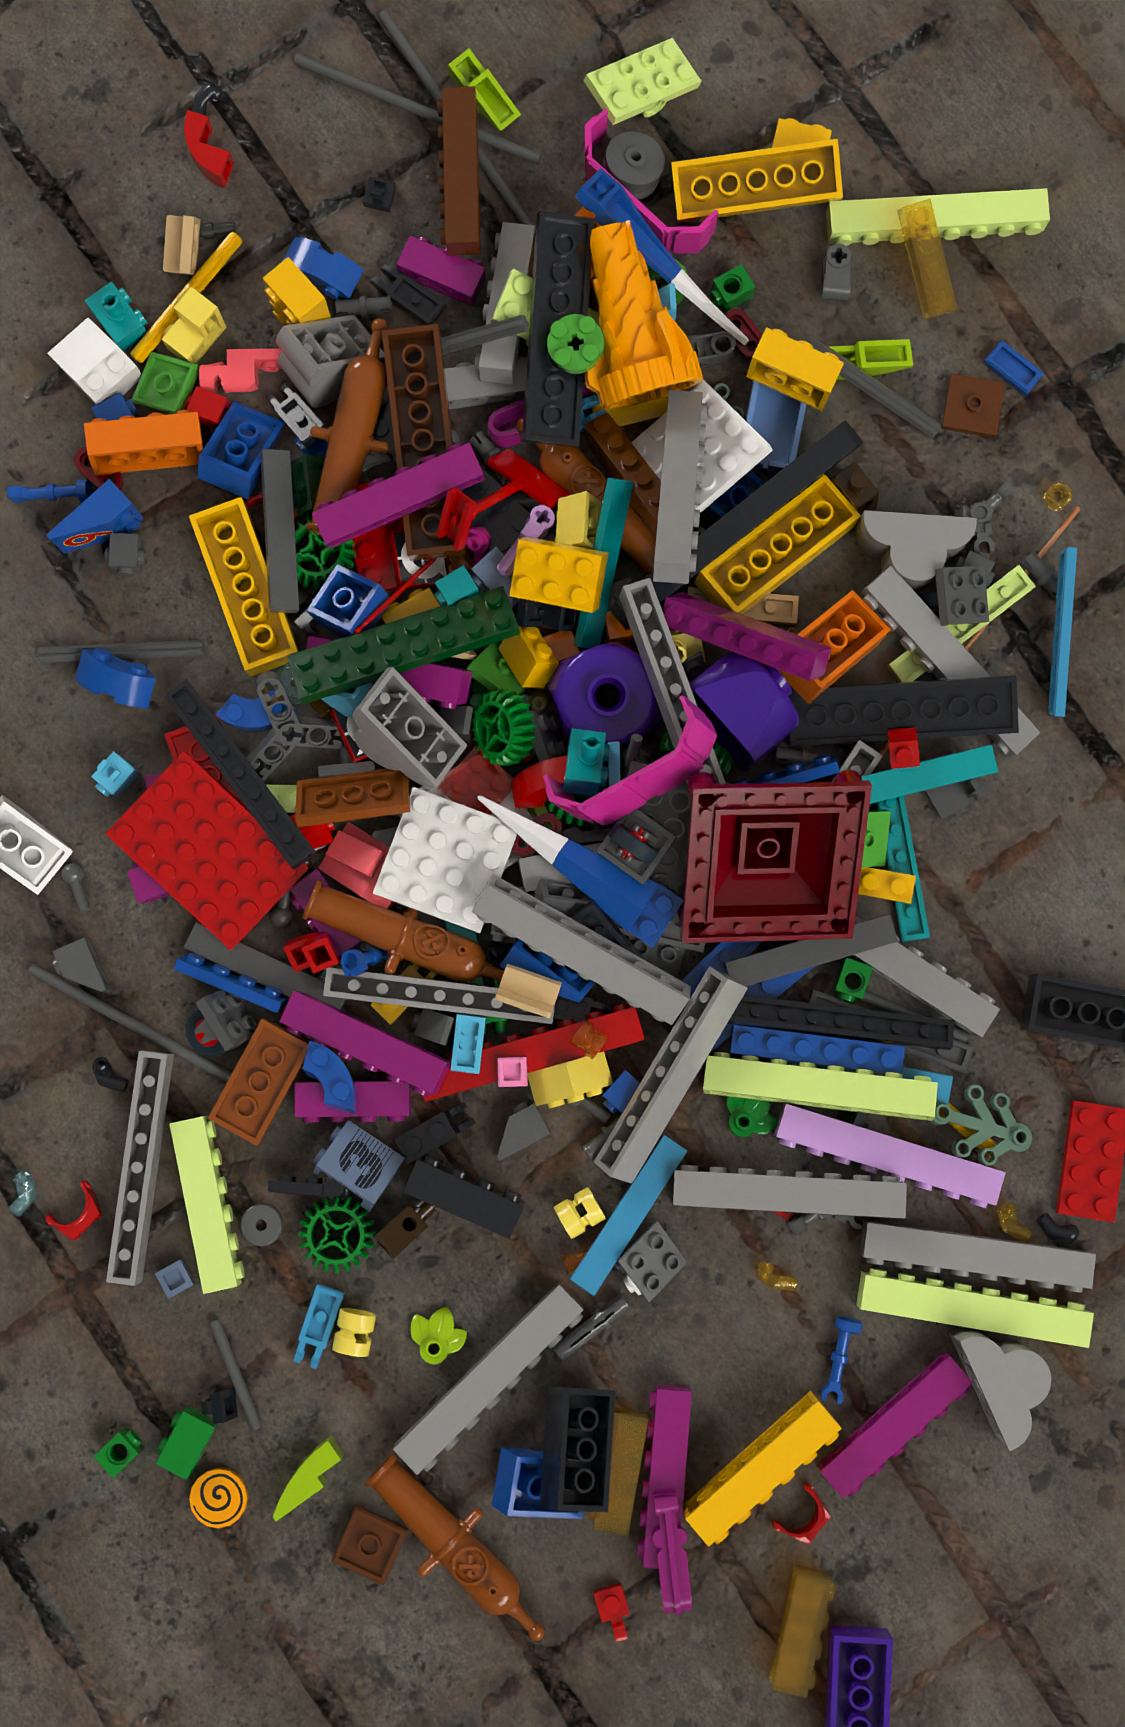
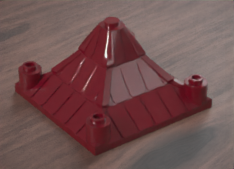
M844 770L838 773L833 783L728 785L717 784L713 775L706 772L694 774L687 784L691 808L684 900L678 910V918L681 925V942L853 939L872 790L870 781L863 780L855 770Z

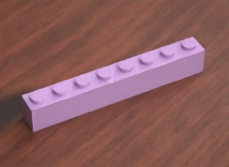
M785 1103L782 1104L773 1136L780 1138L779 1144L795 1148L796 1143L807 1146L806 1152L820 1157L823 1156V1152L834 1155L833 1161L850 1165L851 1160L862 1163L860 1168L862 1170L877 1174L878 1169L889 1172L888 1176L900 1177V1182L904 1183L905 1178L916 1180V1187L932 1191V1187L935 1186L943 1189L942 1195L958 1200L960 1195L971 1198L969 1203L986 1208L988 1203L997 1205L1006 1173Z

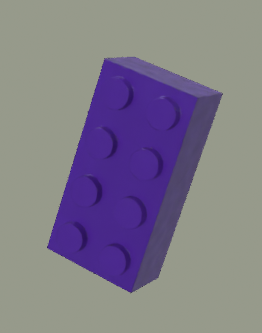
M829 1625L825 1727H889L893 1638L887 1628Z

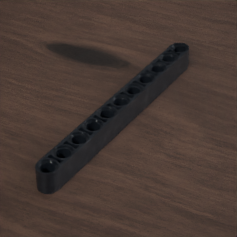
M846 420L698 536L697 550L691 549V554H697L696 572H689V581L863 443ZM654 571L643 579H651L660 604L665 601L666 597L673 595L685 585L683 583L653 582ZM618 599L608 609L627 631L630 629L621 601Z

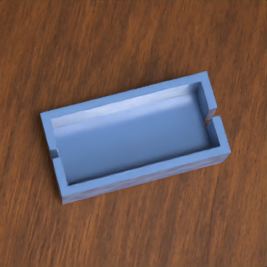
M754 380L745 421L770 444L773 451L750 471L760 474L761 469H765V475L775 476L796 459L806 404Z

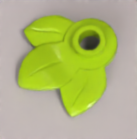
M447 1307L437 1310L429 1320L417 1314L412 1319L411 1337L420 1346V1355L428 1364H440L449 1353L459 1351L466 1341L467 1331L454 1329L453 1316ZM432 1344H436L440 1348L439 1352L435 1355L430 1354L428 1351Z

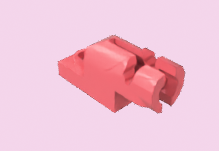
M280 348L227 349V364L222 361L200 365V388L213 393L218 392L220 385H222L225 393L258 390L259 369L265 372H277L279 369H282L278 364V357L282 350Z

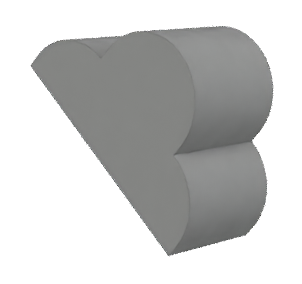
M355 315L285 325L281 328L276 338V344L282 350L278 357V364L313 408H320L339 397L345 369L350 361L358 356H364L369 346L371 335ZM380 348L379 360L383 362L385 356Z
M864 510L856 524L855 535L857 543L863 552L870 557L881 559V572L892 566L914 592L917 593L925 589L936 577L935 569L943 568L945 562L955 558L974 535L977 518Z
M389 667L383 672L352 714L353 720L359 728L354 735V739L366 756L387 769L400 770L413 781L429 788L438 787L467 747V744L393 667Z
M959 1328L949 1332V1336L967 1376L973 1382L972 1387L996 1440L1009 1451L1018 1448L1026 1441L1031 1431L1032 1417L1029 1409L1039 1405L1050 1391L1051 1373L1047 1363L1038 1354L1015 1341L1006 1340L995 1343L979 1331L970 1328Z

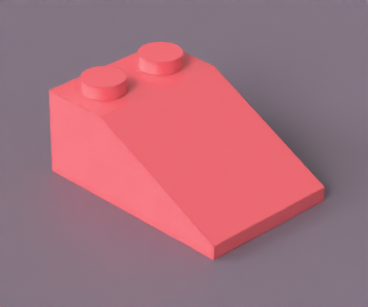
M348 822L342 832L385 853L372 877L370 878L333 860L327 855L318 866V869L368 902L391 910L395 902L373 894L390 847Z

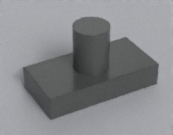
M345 746L339 749V764L318 766L319 778L376 770L374 761L352 763Z

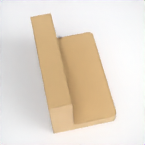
M184 215L183 217L167 216L163 271L186 275L196 274L200 219Z
M507 963L495 1000L550 1018L562 982Z

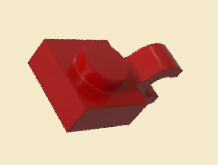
M618 1583L594 1591L602 1623L611 1621L616 1642L628 1639L622 1617L629 1615L630 1611L622 1584Z

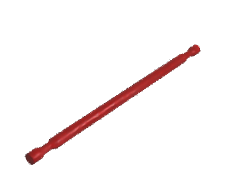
M437 558L429 559L370 614L359 627L353 630L354 634H359L365 626L425 572Z

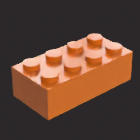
M180 410L176 414L169 415L151 413L147 417L139 418L123 416L119 420L109 421L98 418L89 423H84L87 454L95 476L115 474V472L126 473L198 465L199 455L204 449L198 412L190 410Z
M852 590L797 634L831 647L824 675L808 681L782 670H777L786 679L788 684L809 704L875 649L891 629Z

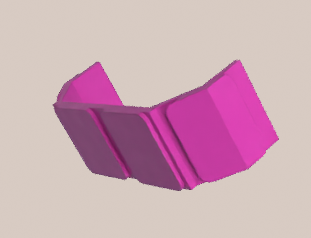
M604 109L598 116H593L585 124L584 169L586 182L600 168L609 174L592 158V149L607 135V109ZM621 185L667 251H673V253L678 254L699 253L714 234L718 217L716 209L699 226L667 227Z
M682 695L679 698L688 720L676 750L583 803L575 802L572 793L563 792L564 785L546 774L543 778L547 786L545 790L548 799L573 817L592 823L595 820L601 825L611 824L646 804L648 799L668 792L689 780L694 774L699 773L704 768L703 762L709 757L717 737L713 724L703 711Z

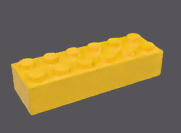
M838 139L671 162L678 223L704 220L715 209L718 211V217L839 201L843 198Z
M823 475L703 568L694 583L711 603L743 615L853 529L861 515L826 475Z
M242 497L189 515L245 672L252 677L288 664V655L300 652L286 613L269 612L267 561Z
M808 1392L683 1503L686 1521L708 1547L714 1542L719 1544L728 1536L729 1528L736 1522L737 1524L743 1523L751 1515L750 1510L756 1504L762 1505L767 1502L773 1495L772 1490L780 1483L782 1485L788 1483L795 1476L794 1471L802 1463L807 1465L817 1456L816 1451L824 1444L828 1446L833 1443L839 1436L838 1431L842 1428L813 1392Z

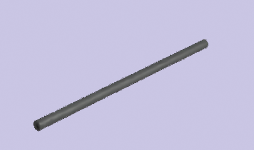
M387 10L381 11L378 14V18L438 103V99H442L441 88ZM478 143L479 164L520 224L534 225Z
M299 53L294 57V64L443 125V117H439L438 111ZM478 128L479 141L536 165L540 163L542 154Z
M34 963L30 966L28 973L221 1080L228 1082L232 1074L231 1071Z

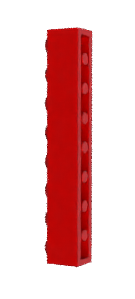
M629 1003L612 1007L614 1013L604 1016L600 1010L586 1014V1021L575 1023L574 1018L558 1022L559 1028L548 1031L547 1026L530 1030L532 1036L521 1039L520 1034L503 1038L505 1044L493 1046L492 1041L484 1043L479 1074L450 1071V1066L438 1094L429 1093L428 1097L423 1096L424 1101H430L497 1082L498 1058L527 1057V1072L529 1073L645 1040L637 1008H630ZM449 1053L450 1059L448 1061L452 1062V1053Z

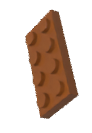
M386 768L297 781L295 810L297 827L410 812V778L400 770Z
M262 1018L208 1119L256 1146L260 1145L304 1064L309 1042L286 1031L266 1018Z

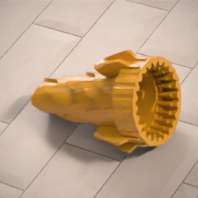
M630 220L592 229L590 248L596 279H593V286L599 304L600 317L598 319L604 336L605 349L602 357L600 356L599 360L595 363V366L585 372L586 388L598 395L600 406L604 410H614L669 395V390L682 391L702 382L703 375L697 353L693 351L686 334L669 315L667 306L662 307L656 281H651L645 258L637 248Z

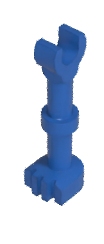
M81 479L74 486H56L55 484H47L46 487L39 488L9 486L7 487V498L12 499L13 503H21L30 499L47 498L48 501H56L60 497H77L83 503L92 495L93 490L91 489L92 483L88 479Z
M378 948L367 949L365 953L353 949L343 953L341 965L345 977H354L364 974L365 970L368 969L367 964L377 965L381 960H388L389 956L387 951Z
M836 1316L835 1327L839 1330L836 1350L832 1351L831 1355L833 1364L830 1379L821 1389L822 1401H826L827 1395L831 1391L837 1393V1404H841L843 1401V1392L840 1389L844 1364L848 1363L849 1355L846 1353L850 1334H861L863 1323L858 1319Z

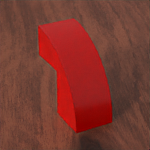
M187 110L184 133L192 158L197 168L207 179L225 188L234 165L229 151L207 144L213 130L208 116Z
M567 756L556 757L534 764L520 772L512 780L511 788L515 809L543 807L548 797L545 790L547 786L543 776L547 774L564 785Z
M324 931L313 932L288 940L283 947L294 972L310 967L312 972L316 973L340 962V958L328 933Z

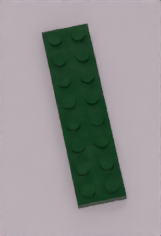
M501 586L461 599L450 606L448 604L362 631L359 634L346 636L288 655V660L300 701L304 705L375 682L389 667H393L398 673L406 672L520 635V630L505 589Z

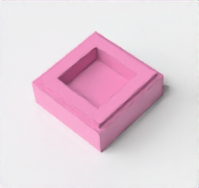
M527 1057L498 1058V1087L528 1086Z

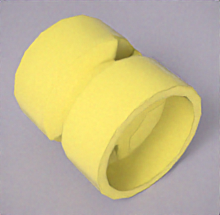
M589 1187L574 1194L573 1201L566 1199L554 1206L555 1212L571 1239L585 1232L587 1225L594 1227L606 1220ZM584 1206L587 1214L581 1218L577 1209Z
M340 1308L337 1321L340 1331L335 1333L332 1350L350 1356H369L372 1339L368 1334L374 1331L376 1314L360 1309Z

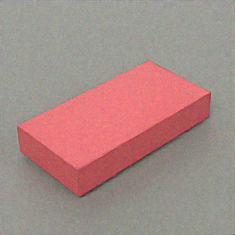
M340 830L333 839L334 842L331 843L325 853L331 859L370 878L385 854L381 850Z

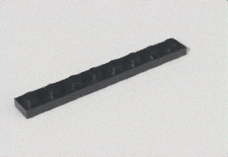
M185 679L164 694L293 870L314 856L316 852L189 681Z
M747 995L742 997L727 1023L951 1050L953 1048L954 1020Z

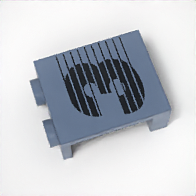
M348 1120L343 1128L339 1125L336 1127L329 1138L332 1144L327 1150L322 1148L313 1160V1163L316 1164L313 1174L318 1177L321 1171L361 1197L363 1201L360 1206L370 1212L401 1167L405 1158Z

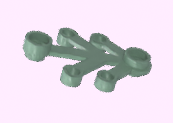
M970 1085L964 1090L965 1099L971 1102L979 1119L953 1111L948 1104H943L942 1101L936 1102L935 1118L933 1121H930L932 1124L942 1125L951 1122L977 1131L966 1139L957 1140L952 1144V1153L956 1157L969 1156L974 1147L992 1136L1003 1140L992 1148H984L978 1152V1161L984 1166L995 1164L997 1158L1010 1149L1015 1152H1022L1031 1145V1131L1026 1125L1016 1122L1008 1108L1010 1104L1009 1097L1004 1093L992 1095L990 1106L998 1111L1005 1127L995 1123L983 1101L984 1091L979 1085ZM972 1089H975L977 1092L975 1099L971 1096ZM998 1097H1000L1003 1101L1001 1107L997 1104ZM940 1108H943L945 1111L943 1118L939 1116ZM1018 1132L1022 1136L1021 1142H1018L1016 1139ZM960 1144H963L965 1147L963 1154L958 1150ZM986 1152H988L991 1156L989 1162H987L984 1158Z

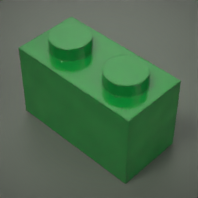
M188 1406L183 1413L178 1411L170 1424V1427L174 1429L169 1439L163 1438L156 1451L160 1455L156 1464L187 1480L194 1471L218 1423L213 1424V1418L202 1414V1412L191 1406Z

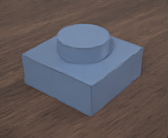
M183 1259L155 1273L168 1299L196 1284Z

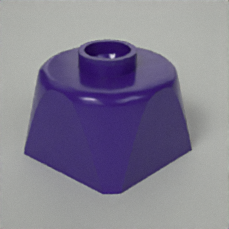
M623 640L610 642L569 657L559 663L546 684L568 744L572 728L606 733L605 744L619 742V745L630 742L633 734H639L643 737L658 731L662 723V714L640 653L629 642ZM600 685H609L616 690L619 701L613 708H602L595 701V691Z
M731 651L689 683L697 707L706 714V717L713 724L717 734L716 741L730 753L736 764L746 773L799 725L800 718L798 712L788 697L792 694L790 685L776 668L764 663L760 664L756 660Z

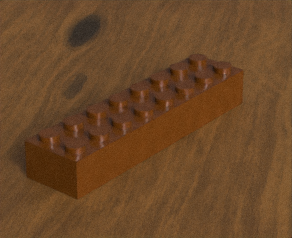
M438 324L382 330L397 470L405 466L416 467L422 464L421 460L432 454H437L438 457L447 453V449L453 445L442 340ZM446 497L403 516L407 556L410 561L466 555L465 547L456 551L453 549L454 541L449 537L444 536L440 539L436 536Z

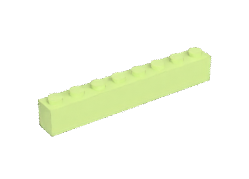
M1047 188L829 201L826 211L828 244L840 243L845 246L858 242H863L865 245H873L879 241L901 243L908 239H917L918 241L925 242L944 237L946 240H954L960 236L983 238L991 234L1007 237L1014 233L1024 232L1027 235H1036L1044 231L1050 221Z
M714 1052V1056H707L703 1086L705 1094L933 1121L935 1118L938 1083L931 1082L930 1077L914 1076V1080L903 1079L902 1074L886 1072L885 1076L873 1075L874 1071L867 1069H856V1073L844 1072V1067L832 1065L828 1066L827 1069H818L816 1064L799 1062V1066L787 1065L788 1061L782 1059H770V1063L759 1062L758 1057L748 1055L742 1056V1059L731 1058V1054Z
M870 1268L869 1273L861 1271L856 1306L861 1310L1089 1348L1094 1313L1086 1310L1085 1304L1068 1301L1067 1306L1058 1305L1056 1299L1039 1297V1301L1028 1300L1029 1295L1018 1292H1011L1010 1297L1000 1295V1290L983 1287L981 1292L971 1290L972 1285L955 1282L954 1287L943 1285V1280L926 1278V1282L915 1281L914 1275L898 1273V1277L886 1276L887 1271Z

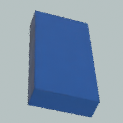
M1002 339L983 361L984 365L1024 397L1044 374Z

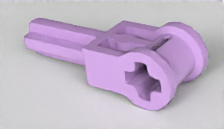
M539 505L532 509L530 517L527 519L518 538L496 566V570L501 576L510 577L513 573L518 539L526 536L543 539L547 536L549 528L555 521V515L549 507Z

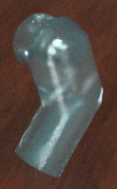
M26 1172L17 1174L14 1179L18 1198L9 1207L10 1211L19 1217L37 1196L35 1180Z

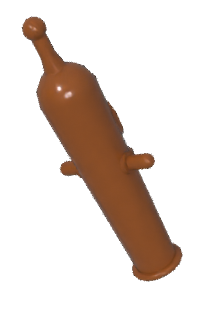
M381 318L374 320L372 323L373 332L364 356H358L350 361L345 369L333 426L328 429L313 426L310 429L311 436L324 439L329 443L313 512L317 511L316 507L327 501L335 503L342 500L345 493L357 489L367 452L388 453L390 451L389 443L375 440L374 436H372L388 386L386 366L379 360L382 330H388V324ZM312 515L311 523L306 524V529L322 536Z
M524 416L519 418L516 424L518 430L522 433ZM535 443L541 452L539 464L543 474L571 493L570 495L587 491L603 504L607 478L578 447ZM629 504L620 548L650 575L654 571L656 536L638 512Z
M317 880L302 916L304 920L310 917L387 951L389 957L384 970L388 975L395 973L399 961L403 959L454 982L467 983L474 981L480 976L493 978L501 982L504 974L503 970L494 967L486 961L485 954L478 943L472 939L444 930L439 926L420 921L417 917L419 911L408 907L406 912L400 914L323 886L321 880Z
M396 1453L390 1455L367 1479L365 1486H372L429 1550L428 1558L418 1567V1574L424 1577L436 1565H442L483 1611L496 1616L508 1614L528 1631L530 1639L533 1641L543 1639L545 1636L544 1626L536 1623L525 1612L519 1602L520 1584L514 1573L472 1534L473 1530L471 1528L482 1518L483 1511L480 1508H475L464 1520H458L396 1460L398 1457Z

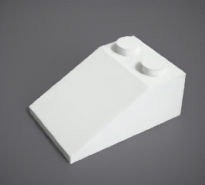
M89 318L85 319L47 353L95 405L119 393L124 395L139 382L142 375L132 360Z
M2 795L0 797V869L38 895L73 853V850L27 812Z

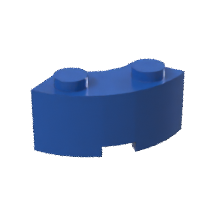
M302 237L294 238L283 259L284 261L289 257L313 285L323 289V293L332 299L350 298L364 271L358 264L341 253L335 251L334 254H330L321 247L320 243Z
M94 648V650H82L75 679L80 685L96 695L106 693L114 696L113 702L132 707L148 708L156 678L141 663L126 662L115 657L106 649Z
M274 690L270 691V696L275 695ZM233 694L216 714L228 726L244 732H262L273 728L260 698L243 699ZM279 703L274 705L271 711L280 714L285 712L287 706ZM293 706L296 714H298V710Z
M309 1041L303 1070L307 1076L317 1079L322 1084L324 1104L331 1110L356 1114L357 1091L347 1067L330 1049Z

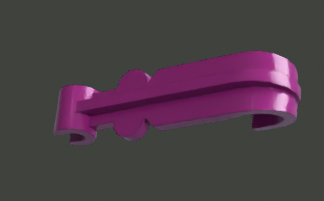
M585 372L582 400L593 396V391L586 388ZM525 398L496 410L489 417L487 431L496 446L507 448L521 443V436L517 429L504 430L517 426L519 418L524 416Z
M676 1492L653 1495L655 1515L659 1516L660 1529L653 1533L652 1540L654 1545L660 1548L657 1552L663 1608L665 1613L675 1612V1615H682V1611H691L692 1609L686 1549L682 1547L687 1541V1533L684 1528L677 1526L676 1513H679Z

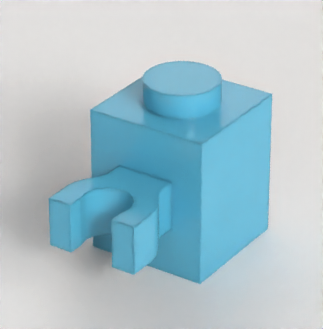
M113 751L106 760L104 759L97 766V771L91 777L98 782L95 787L107 797L112 794L119 798L140 775V772Z

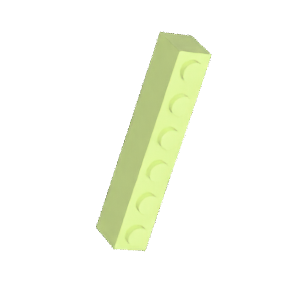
M208 1115L170 1123L203 1294L237 1287L242 1283L241 1278L245 1276L242 1261H237L235 1251L239 1249L236 1233H232L230 1222L233 1221L232 1208L230 1204L226 1205L224 1196L228 1192L225 1177L220 1176L219 1165H222L221 1153L219 1148L215 1149L213 1137H216V1128L214 1122L209 1121Z

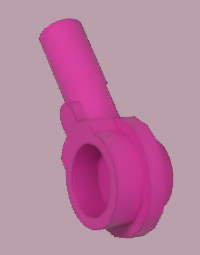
M481 526L471 527L466 540L467 547L474 552L475 565L485 557L491 543L489 532Z

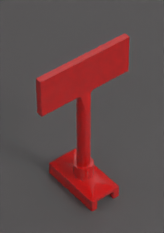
M508 448L488 459L487 465L508 479L510 483L477 502L473 501L456 487L449 490L436 536L440 539L444 536L449 537L454 541L453 549L459 551L465 547L471 522L475 519L476 515L515 492L522 490L541 505L547 506L550 509L558 505L559 498L570 496L571 493Z

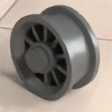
M630 131L621 133L610 141L602 167L634 197L641 200L650 196L657 188L664 169L665 157L661 147L653 138L640 132Z

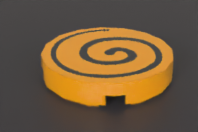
M217 1467L204 1472L197 1478L191 1488L189 1500L191 1510L198 1521L208 1527L222 1528L230 1526L241 1517L247 1507L249 1495L244 1480L238 1473L229 1468Z

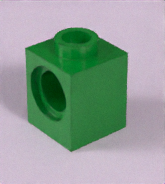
M741 264L713 279L710 296L717 307L721 306L724 313L753 298L755 285ZM731 286L734 287L737 290V292L730 294L727 293L724 290V288Z
M843 958L832 991L838 993L837 998L854 1003L855 999H863L873 967L849 958ZM849 973L854 974L858 979V985L853 990L845 985V977Z
M124 1427L94 1458L114 1478L145 1447L141 1444V1437L134 1430H128ZM116 1444H122L127 1448V1456L123 1457L117 1454L115 1450Z

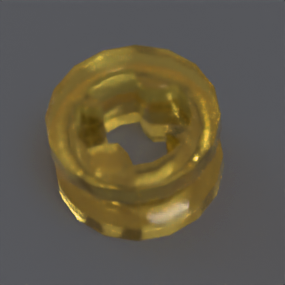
M1055 483L1045 492V504L1052 510H1061L1070 502L1072 491L1065 483ZM1057 491H1060L1063 499L1056 502L1054 500L1055 495L1052 492L1055 494Z

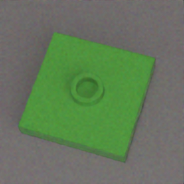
M151 351L131 400L137 406L168 415L185 410L187 397L192 393L200 367L195 363Z
M502 641L490 644L467 667V670L473 671L472 677L490 691L508 689L516 691L517 695H520L527 688L520 685L498 648Z
M869 810L862 867L885 866L891 815L889 810Z

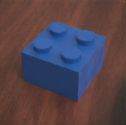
M337 564L307 611L319 625L346 637L354 635L353 630L359 627L370 614L389 598V595L380 584ZM388 606L365 626L361 632L374 628Z

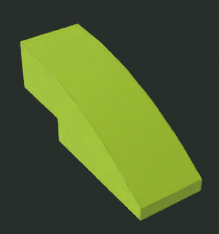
M470 48L448 64L445 70L458 87L475 86L477 110L499 132L521 116L489 69L485 70Z
M910 339L858 341L852 346H829L871 376L913 367ZM839 375L838 378H837V380H844V379H845V378H843V377L840 376V375Z
M332 1435L311 1452L292 1476L273 1515L275 1521H278L325 1486L327 1479L323 1473L341 1461L344 1456L343 1451Z

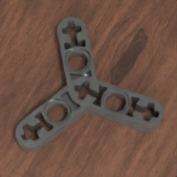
M266 671L258 675L255 681L257 693L273 728L246 759L254 770L259 767L257 774L263 781L295 746L340 749L345 746L334 720L297 717L278 674ZM270 682L273 685L275 695L270 696L265 683ZM279 703L287 706L285 712L280 714L271 711L273 706ZM289 727H293L294 730L290 734H285ZM315 728L325 730L324 734L319 738H313L309 735ZM269 746L279 748L278 753L273 756L266 755L264 751Z

